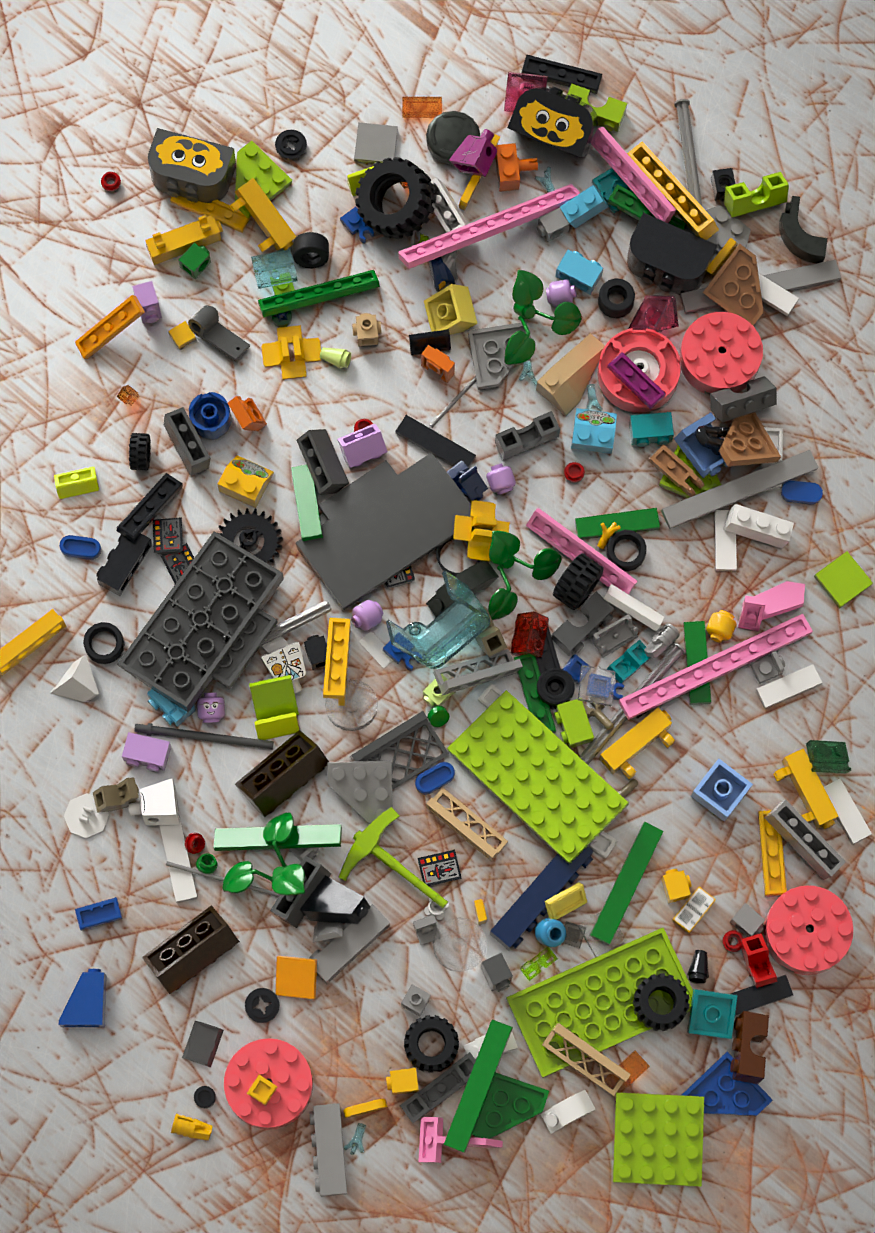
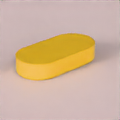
M383 1098L347 1107L343 1112L345 1118L378 1111L388 1106L386 1099Z

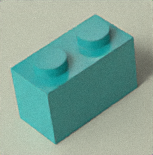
M671 412L630 415L631 445L644 447L651 443L666 445L672 442L674 430Z

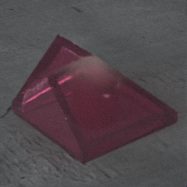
M646 295L628 329L633 328V330L646 331L647 328L662 333L663 330L679 327L676 298L674 296Z

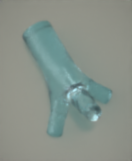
M547 167V170L544 171V177L535 176V180L543 183L548 193L555 190L550 176L551 167Z
M530 358L523 363V372L519 380L522 381L528 375L537 386Z
M588 384L586 409L590 410L592 406H595L599 411H602L603 408L598 403L595 384Z
M358 1123L352 1140L344 1146V1150L351 1148V1155L355 1154L357 1147L360 1153L364 1152L362 1138L366 1125Z

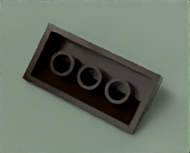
M299 730L236 782L235 785L255 809L266 817L274 812L285 800H288L299 788L306 785L317 773L323 771L329 760L319 746Z
M211 905L142 958L167 992L171 994L192 977L198 975L209 964L214 963L225 952L231 950L240 941Z

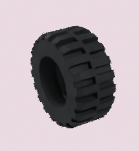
M394 157L392 160L391 158H385L383 163L379 161L374 163L372 169L368 168L365 171L366 176L360 178L358 182L361 184L360 188H356L358 198L355 199V203L359 207L357 211L359 216L363 218V222L388 238L401 239L403 235L406 237L412 236L414 230L419 232L422 229L421 225L428 223L430 220L428 216L430 213L433 214L435 209L432 206V203L436 202V196L432 194L435 192V188L431 183L430 177L407 159L403 160L402 158ZM407 182L409 197L404 207L396 213L384 214L382 201L386 191L396 183Z

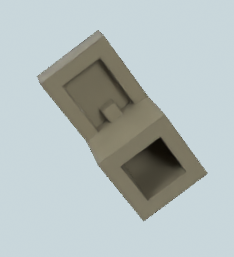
M485 606L466 615L478 645L488 657L508 648L500 630L494 625Z
M126 778L117 785L101 786L95 790L93 797L97 813L127 808L129 803H135L136 799L139 798V789L135 778Z

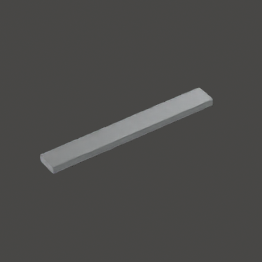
M836 259L762 275L788 292L841 280ZM706 288L680 294L685 314L720 306L703 294Z
M807 450L665 507L661 512L669 529L813 472L819 467L811 451Z

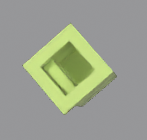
M441 674L444 682L448 680L443 674ZM434 679L423 691V700L430 707L442 706L455 692L442 695V693L436 694L434 689L439 688L436 679Z

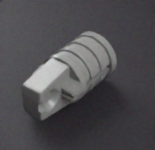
M666 623L645 648L646 655L657 658L679 638V631L673 625Z

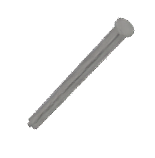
M680 99L674 103V106L677 108L688 192L702 206L688 107L690 101L688 99Z
M324 601L277 624L262 645L331 612L332 609L329 602Z
M673 642L671 650L636 691L660 681L682 654H686L685 649L678 643ZM622 708L610 720L614 727L611 730H607L604 727L579 756L586 764L592 761L626 721L627 717Z

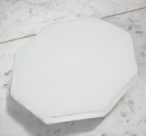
M88 793L70 800L64 814L70 832L86 839L103 832L110 817L108 812L97 813L94 797Z

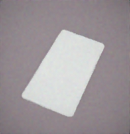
M372 631L359 641L383 668L393 661L382 651L385 645Z

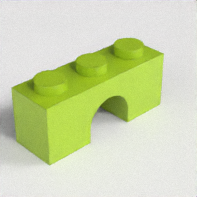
M571 84L568 94L577 95L582 98V102L589 104L590 90ZM608 97L606 104L602 107L590 105L597 114L599 126L604 127L608 131H619L627 109L626 102Z
M777 172L763 176L761 185L753 191H749L744 182L725 187L724 205L731 217H736L786 203L789 184L783 174Z

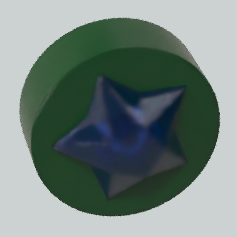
M291 311L272 315L274 325L277 327H287L292 321Z

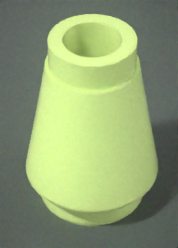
M323 347L320 352V359L340 369L343 367L348 368L351 361V352H347V349Z

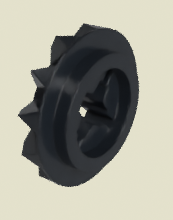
M291 129L285 130L277 136L275 148L282 158H288L289 160L299 159L302 154H305L307 141L301 132ZM288 140L292 144L296 143L294 145L295 150L291 149L290 147L286 148L288 146Z
M267 988L253 990L245 1000L247 1015L257 1023L269 1022L275 1018L279 1011L280 1005L277 995ZM259 997H261L264 1003H272L265 1007L264 1015L261 1009L254 1008L259 1005Z

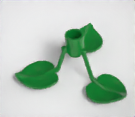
M525 270L517 271L512 297L515 302L513 310L519 315L518 320L521 321L526 334L520 330L515 332L509 339L504 356V363L507 365L524 363L534 354L535 341L529 338L530 331L524 319H531L537 314L554 320L551 329L558 335L570 334L579 326L582 320L578 307L571 302H563L558 305L554 316L536 310L534 305H532L533 300H538L542 296L543 283L536 275Z
M492 531L489 558L494 564H498L497 569L500 571L507 589L500 588L491 597L488 606L491 619L495 620L509 615L515 609L518 602L516 593L511 592V586L503 569L511 568L515 561L533 569L532 577L534 579L545 580L557 571L562 556L556 550L546 548L535 556L534 565L528 564L514 556L520 549V540L517 536L509 532Z
M290 812L271 819L263 830L264 840L269 843L273 842V847L282 867L275 868L271 877L256 869L252 870L253 866L249 861L239 862L226 874L222 887L224 892L241 893L247 890L254 880L253 874H257L272 882V889L277 894H305L304 869L299 864L287 866L277 846L278 842L283 843L287 841L292 834L294 819Z

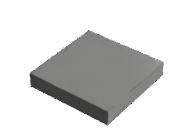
M358 122L354 162L376 163L379 161L383 163L385 158L393 160L395 157L398 126Z

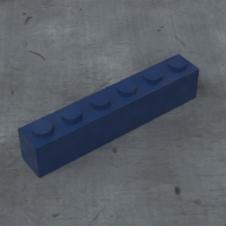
M587 846L570 864L557 854L490 930V935L508 951L512 947L516 949L524 940L522 938L523 934L526 931L530 933L538 924L536 919L540 915L544 917L547 914L545 901L564 891L563 888L568 883L572 885L580 876L577 872L582 866L586 869L593 861L591 856L594 851Z

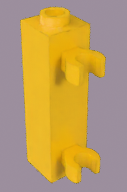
M254 178L235 191L239 199L233 202L229 208L234 213L243 205L246 207L267 236V239L258 245L262 252L272 245L277 251L281 248L285 251L293 245L292 240L296 238V235Z
M204 215L198 217V221L163 234L160 232L153 234V237L145 240L152 262L156 265L183 255L193 243H196L199 247L201 245L205 247L221 241L220 233L223 232L219 220L215 221L213 215L208 217Z
M659 707L656 708L601 753L599 760L612 775L621 769L626 778L630 780L636 773L635 769L628 763L658 737L666 748H669L674 743L675 739L667 732L672 724L670 715L665 710L661 711Z
M804 748L784 757L782 760L784 768L775 771L773 775L777 782L790 776L808 813L801 816L808 823L813 821L816 829L820 827L827 829L835 825L834 821L839 816Z

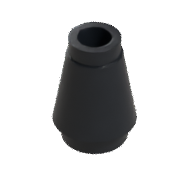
M695 950L687 973L689 981L693 983L703 984L709 978L707 952L704 950Z

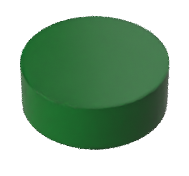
M436 706L429 711L427 718L433 727H441L448 722L450 715L445 707Z

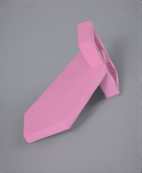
M786 581L754 597L745 595L738 628L759 631L762 620L803 607L805 584Z
M421 1117L418 1162L441 1163L442 1145H444L446 1139L443 1136V1118ZM471 1138L468 1147L502 1148L503 1141Z

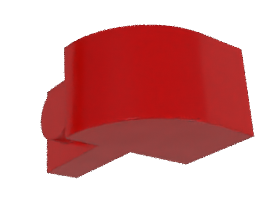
M762 934L741 939L745 965L749 976H752L756 988L777 982V976L769 960V949Z

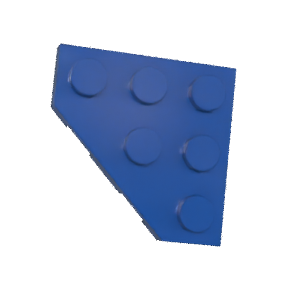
M728 1052L681 1095L704 1097V1114L757 1116L773 1101L758 1084L732 1080L733 1072L730 1071V1066L734 1058Z

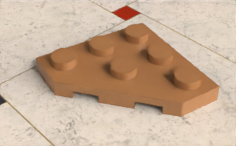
M739 243L703 291V294L727 312L743 317L753 326L764 313L756 255Z
M755 412L734 418L719 449L728 467L778 462L781 458Z

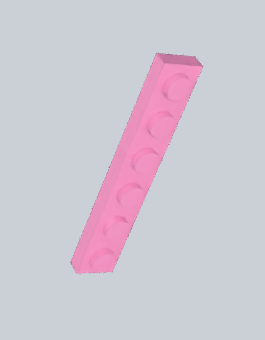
M604 127L598 128L592 138L591 145L655 218L669 223L676 211L675 207Z
M537 508L526 524L529 529L572 561L583 553L604 567L599 581L610 587L612 584L625 593L630 594L638 582L541 509Z

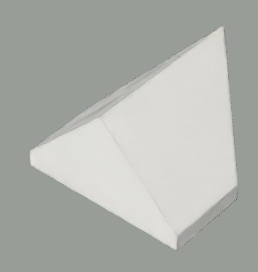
M86 655L79 658L69 667L51 694L81 702H89L99 694Z

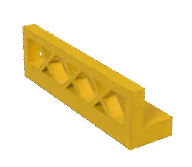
M54 609L50 610L0 649V677L66 627L63 618Z
M329 618L323 698L338 699V706H345L351 632L350 619Z

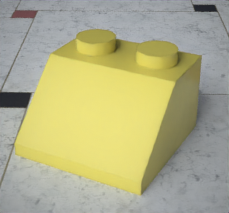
M451 284L424 300L431 332L449 329L450 335L464 332L478 324L469 288L466 286Z

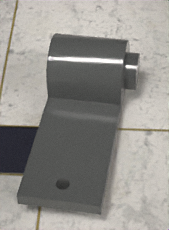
M209 305L203 306L188 321L189 328L200 338L236 361L250 347V344L218 323L219 316L216 308Z

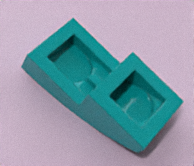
M638 640L622 656L610 664L607 670L619 683H623L652 657L646 655L644 651L646 646L641 640Z

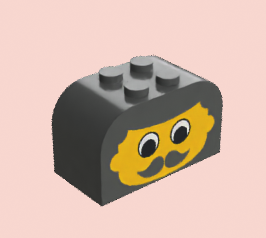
M157 128L148 153V163L154 186L171 197H184L194 203L198 201L212 203L214 200H222L229 190L236 169L234 148Z

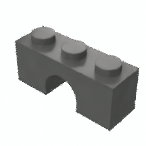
M763 376L748 381L747 392L735 393L729 388L710 393L711 411L722 422L777 405V388Z
M550 411L534 418L530 425L522 429L516 430L515 427L496 434L495 444L502 459L505 460L559 437L560 427L553 412Z
M597 591L581 606L580 611L588 620L586 625L576 627L566 620L552 633V640L568 656L573 652L577 654L584 647L583 642L587 638L591 640L593 634L599 632L598 628L602 624L607 625L613 619L614 608Z

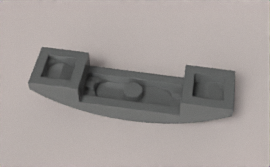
M470 1052L400 1105L412 1123L437 1107L468 1082L476 1061Z

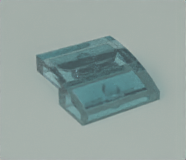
M290 249L251 257L258 289L298 281Z

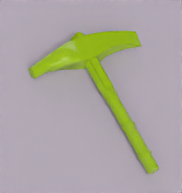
M392 807L378 816L363 832L359 830L354 834L353 839L355 842L339 874L340 879L346 881L354 867L361 860L373 854L440 907L444 908L448 904V901L440 896L439 893L431 889L379 846L385 829L400 817Z

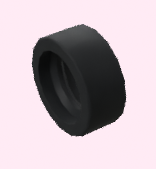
M622 530L615 533L609 540L606 555L608 560L623 571H632L642 565L646 556L647 546L640 534L632 530ZM620 540H631L637 544L639 553L636 559L631 562H623L616 557L614 548Z
M100 622L94 624L87 630L83 640L87 655L91 660L99 664H108L116 661L124 651L125 643L122 633L111 623ZM103 631L113 634L116 639L115 649L106 655L96 653L91 645L93 637Z

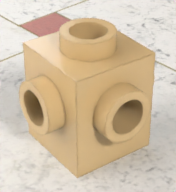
M370 313L356 316V323L352 324L353 336H357L358 346L378 345V334H381V321L377 322L376 315Z

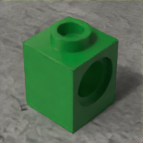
M193 243L179 258L180 268L194 279L211 263L210 252L201 245L199 247L196 243Z

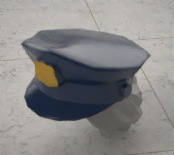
M457 250L428 261L437 292L441 291L445 286L456 284Z

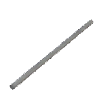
M476 377L430 424L432 428L476 382Z
M168 861L166 863L170 867L224 881V877L205 874L199 870ZM250 885L248 888L275 897L280 896V894L256 886Z

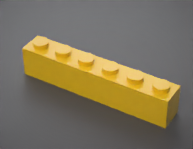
M643 141L627 153L675 207V213L696 236L708 240L719 231L714 219Z

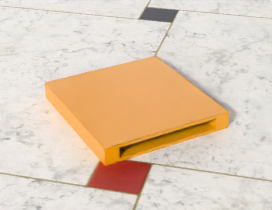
M277 956L276 995L315 999L317 960Z

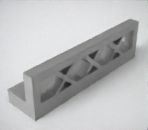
M506 649L490 657L486 655L435 670L433 674L442 695H446L516 674L523 666L520 659L513 661L509 649ZM505 656L507 663L496 664L499 657ZM482 662L491 666L483 670L477 669L479 663ZM461 668H467L472 671V673L463 676L459 674ZM447 673L454 678L444 682L441 674Z

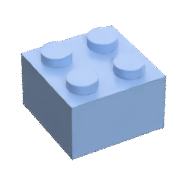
M718 758L695 788L691 797L725 822L753 784Z

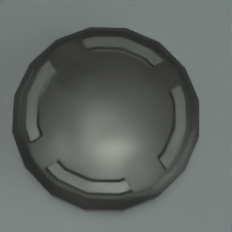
M443 112L434 117L428 125L426 133L427 148L432 156L440 162L453 165L449 159L465 138L469 135L480 137L479 126L472 117L463 112Z

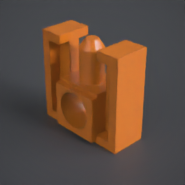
M430 345L422 352L421 366L427 370L430 368L439 375L443 372L441 379L448 383L455 374V363L450 360V357L437 348H432Z
M236 396L228 402L242 429L259 431L267 425L252 398H247L244 401L240 396Z

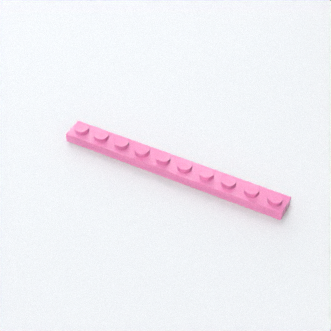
M572 184L399 251V259L408 269L537 219L559 208L580 194V192Z
M803 614L798 615L619 699V704L627 719L630 720L812 634L813 630Z

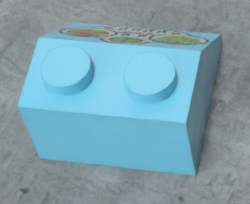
M576 408L571 449L612 454L617 414Z

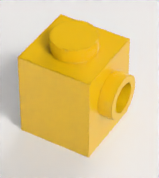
M671 869L666 871V875L662 876L661 881L668 904L688 899L691 895L689 888L692 887L689 875L685 876L684 870Z
M416 1068L390 1071V1077H386L387 1090H392V1095L419 1092Z

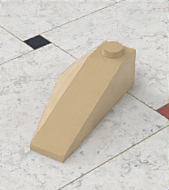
M590 333L537 381L536 391L567 416L580 403L605 345Z

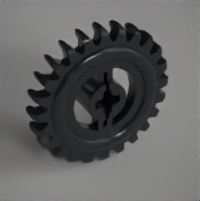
M246 508L244 515L238 509V517L230 513L231 521L223 519L226 527L219 525L218 528L222 533L218 534L234 543L237 533L245 529L239 535V547L248 552L257 549L259 544L258 538L263 535L264 546L254 556L266 563H275L272 557L280 556L276 550H281L283 547L277 543L282 542L283 537H277L282 531L281 529L274 530L278 526V522L270 524L272 521L271 515L265 519V511H262L258 516L256 508L252 514ZM247 538V539L250 540V539L252 538L253 541H252V542H250V541L245 542V539Z

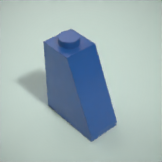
M88 969V972H82L59 1019L58 1025L60 1027H105L107 975L101 972V969Z

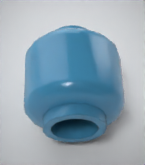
M545 918L536 925L535 936L540 944L548 947H557L564 942L566 929L561 921Z

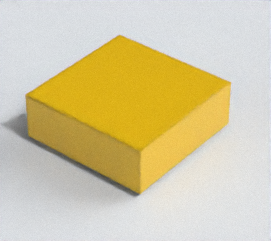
M186 321L168 331L179 350L196 340L195 334L189 328Z
M475 900L474 908L478 925L485 924L487 916L483 900Z
M258 1075L247 1094L266 1106L276 1091L277 1086L261 1075Z

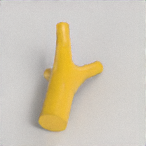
M613 522L609 528H606L605 524L601 523L603 534L597 544L599 548L605 549L613 533L621 528L619 525L616 526V522Z

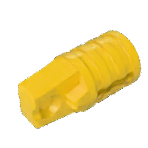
M176 1113L171 1133L189 1138L209 1140L213 1126L198 1119Z

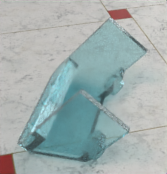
M447 571L442 572L448 595L454 603L426 626L421 622H412L403 629L390 620L386 621L391 644L430 669L442 667L482 633L491 622L488 612L468 585Z

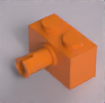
M516 143L496 145L497 153L495 160L499 192L519 190L520 172L537 171V157L530 159L517 158Z

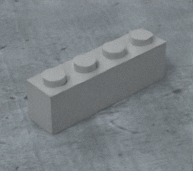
M787 800L780 802L765 817L771 826L823 880L832 877L845 863V860Z
M373 904L368 910L367 915L358 924L345 923L343 925V936L328 939L325 943L327 946L322 951L318 949L309 957L310 959L317 960V975L326 984L390 927V922Z
M340 1103L313 1106V1111L309 1112L310 1125H315V1134H311L312 1147L317 1148V1156H313L314 1170L318 1169L319 1178L315 1179L316 1192H320L321 1197L346 1195L347 1184Z

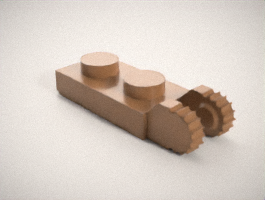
M662 445L649 458V462L676 486L681 487L688 496L693 497L695 495L693 488L686 483L688 479L699 489L704 486V482L693 473L694 471L665 445Z

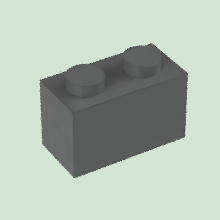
M502 953L482 961L481 970L491 991L497 989L500 992L510 987L509 984L512 981L513 975Z

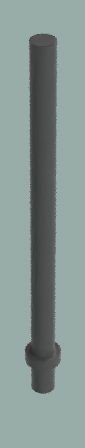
M148 723V725L135 724L134 732L147 733V736L155 734L272 750L274 741L153 726L152 723Z

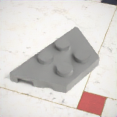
M721 205L706 210L714 219L719 229L707 240L717 245L716 254L719 253L730 238L735 240L738 245L740 243L745 248L747 247L750 228L736 217H731L730 213ZM686 225L685 229H687L691 234H694V232Z

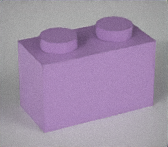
M149 281L132 286L134 295L145 311L141 315L142 323H154L162 318L153 282Z
M376 424L337 439L344 460L349 467L360 466L365 461L377 459L382 454L388 452L381 431Z
M128 732L122 758L126 761L127 765L132 767L143 765L147 766L146 769L159 772V769L165 771L171 744L168 741Z

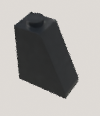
M325 875L300 910L309 921L358 924L367 915L371 906L364 896Z

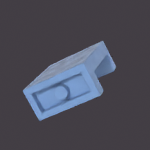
M712 413L689 425L674 438L702 478L709 474L711 476L716 475L722 470L721 467L723 465L728 467L721 454L715 455L711 449L702 446L695 436V431L699 426L707 425L713 427L711 423L716 418Z

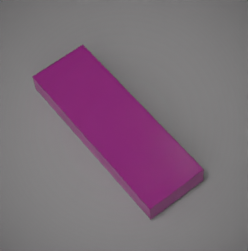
M623 352L608 364L607 368L650 409L665 397L666 393Z

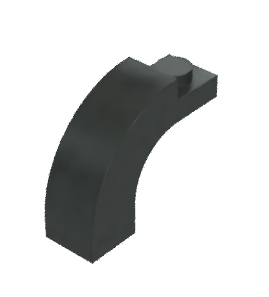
M792 196L790 203H786L785 213H782L779 221L781 238L786 247L798 258L811 263H822L826 255L828 238L812 236L801 228L798 222L800 197Z
M488 561L477 563L442 585L426 604L437 619H442L462 600L475 592L485 590L499 576Z

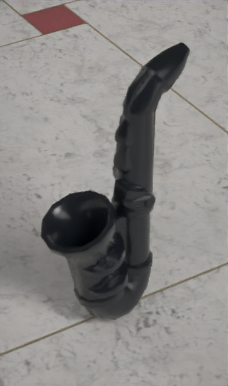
M703 425L697 428L695 436L702 446L711 449L715 455H720L719 449L724 439L719 437H726L729 428Z

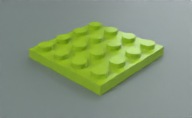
M616 1092L613 1182L702 1187L704 1097Z

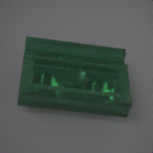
M810 740L806 743L809 761L813 766L812 772L847 774L851 771V767L848 766L850 761L845 742Z

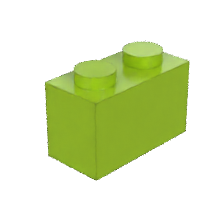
M579 698L557 705L554 717L557 725L561 724L563 730L560 732L562 741L570 749L591 743L594 740V735L582 699Z

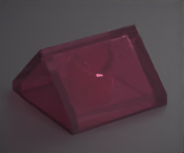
M508 72L504 111L513 112L519 97L525 91L538 87L546 88L548 76Z

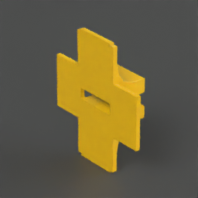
M301 325L277 328L278 341L264 343L261 346L263 365L265 367L281 365L282 380L307 377L305 363L321 361L320 339L302 338ZM288 343H293L295 361L290 362Z
M474 500L471 501L470 517L455 515L453 539L468 541L467 558L491 561L489 549L492 542V531L509 532L510 522L497 521L495 519L496 504Z

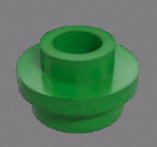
M208 853L202 854L196 861L197 869L205 874L215 872L218 866L216 858Z

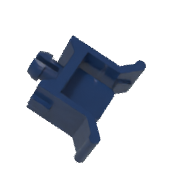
M461 460L447 471L464 496H468L471 501H479L483 498V492L488 487L477 472L475 465L469 469Z

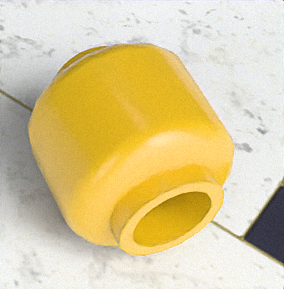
M720 610L711 615L706 627L707 633L711 635V640L721 643L732 638L737 623L731 613Z

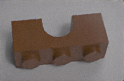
M743 1011L735 1018L734 1030H736V1038H734L732 1043V1050L735 1051L730 1066V1071L733 1072L732 1080L759 1084L764 1079L766 1057L754 1054L750 1048V1041L761 1043L768 1036L769 1015Z

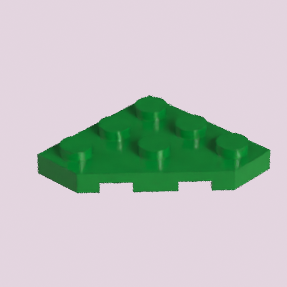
M495 1073L472 1136L491 1139L539 1115L544 1110L549 1090Z

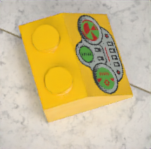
M236 455L226 466L217 484L219 492L256 508L274 471Z

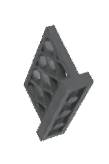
M421 711L355 752L350 758L352 761H383L380 760L383 750L395 751L392 761V773L394 766L405 768L406 771L404 778L401 780L392 778V781L396 782L392 785L393 790L446 757L449 753L429 723L424 711ZM424 725L430 732L428 740L416 738L418 729ZM412 732H414V736H413V737L407 736V735L411 734ZM401 739H412L410 751L398 749ZM415 740L427 743L425 755L413 752ZM396 743V748L390 747ZM429 745H437L442 754L436 758L427 756ZM397 751L409 754L407 766L395 763ZM379 754L378 759L372 758L375 755ZM412 755L424 758L422 767L418 769L409 767ZM426 758L432 759L430 762L426 763ZM408 770L414 771L408 775Z

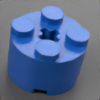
M215 392L200 394L190 403L189 418L199 436L216 440L228 431L231 425V413L229 405L222 395Z

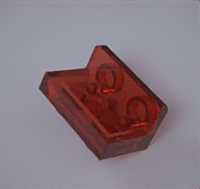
M534 611L517 614L510 653L515 656L531 654L536 657H542L549 618Z

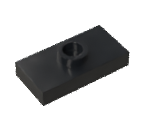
M449 329L409 335L411 355L422 354L428 345L440 351L451 350Z

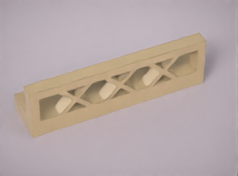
M443 787L434 798H431L426 803V808L490 861H493L508 843L503 836ZM442 795L450 800L451 808H444L437 802ZM453 811H464L467 821L461 822L454 816ZM470 824H480L483 827V835H477L472 831ZM495 837L501 844L494 849L487 843L486 838Z
M556 1023L542 1044L543 1047L612 1096H615L623 1082H626L631 1075L559 1023ZM555 1034L563 1039L564 1048L555 1049L549 1045ZM566 1041L570 1043L572 1047H567ZM577 1048L581 1051L582 1061H571L568 1050ZM565 1050V1055H566V1056H564V1055H563L562 1053H560L559 1051ZM584 1054L591 1059L585 1060ZM595 1061L598 1063L600 1073L594 1075L588 1073L586 1062ZM583 1063V1068L577 1064ZM602 1067L605 1068V1069H606L607 1071H609V1072L603 1073ZM613 1074L619 1078L613 1089L605 1085L604 1075ZM601 1076V1081L595 1077Z

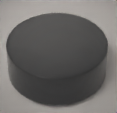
M201 1086L194 1093V1102L200 1108H210L216 1101L214 1090L208 1086Z

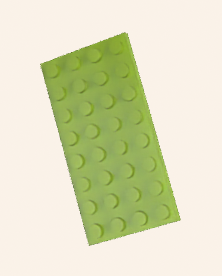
M507 690L447 748L463 766L568 864L629 805L626 799Z
M660 928L506 997L542 1078L570 1066L542 1046L556 1023L564 1026L599 1052L653 1029L647 1028L643 1022H639L637 1014L635 1015L633 1006L634 994L638 986L651 975L665 973V976L670 974L674 976L675 980L679 979L681 981L680 984L686 987L687 995L689 994V1009L687 1013L690 1012L693 989L664 928ZM657 990L649 996V1006L655 1013L665 1015L673 1009V999L667 992ZM555 1034L549 1045L555 1049L564 1048L563 1039ZM566 1041L567 1047H572V1045ZM577 1048L568 1050L571 1061H582L581 1051ZM565 1050L559 1051V1052L562 1053L564 1056H566V1055H565Z

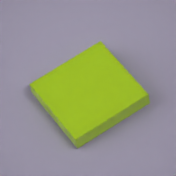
M848 551L814 575L839 608L873 584Z
M291 675L249 683L257 721L293 712L299 715Z

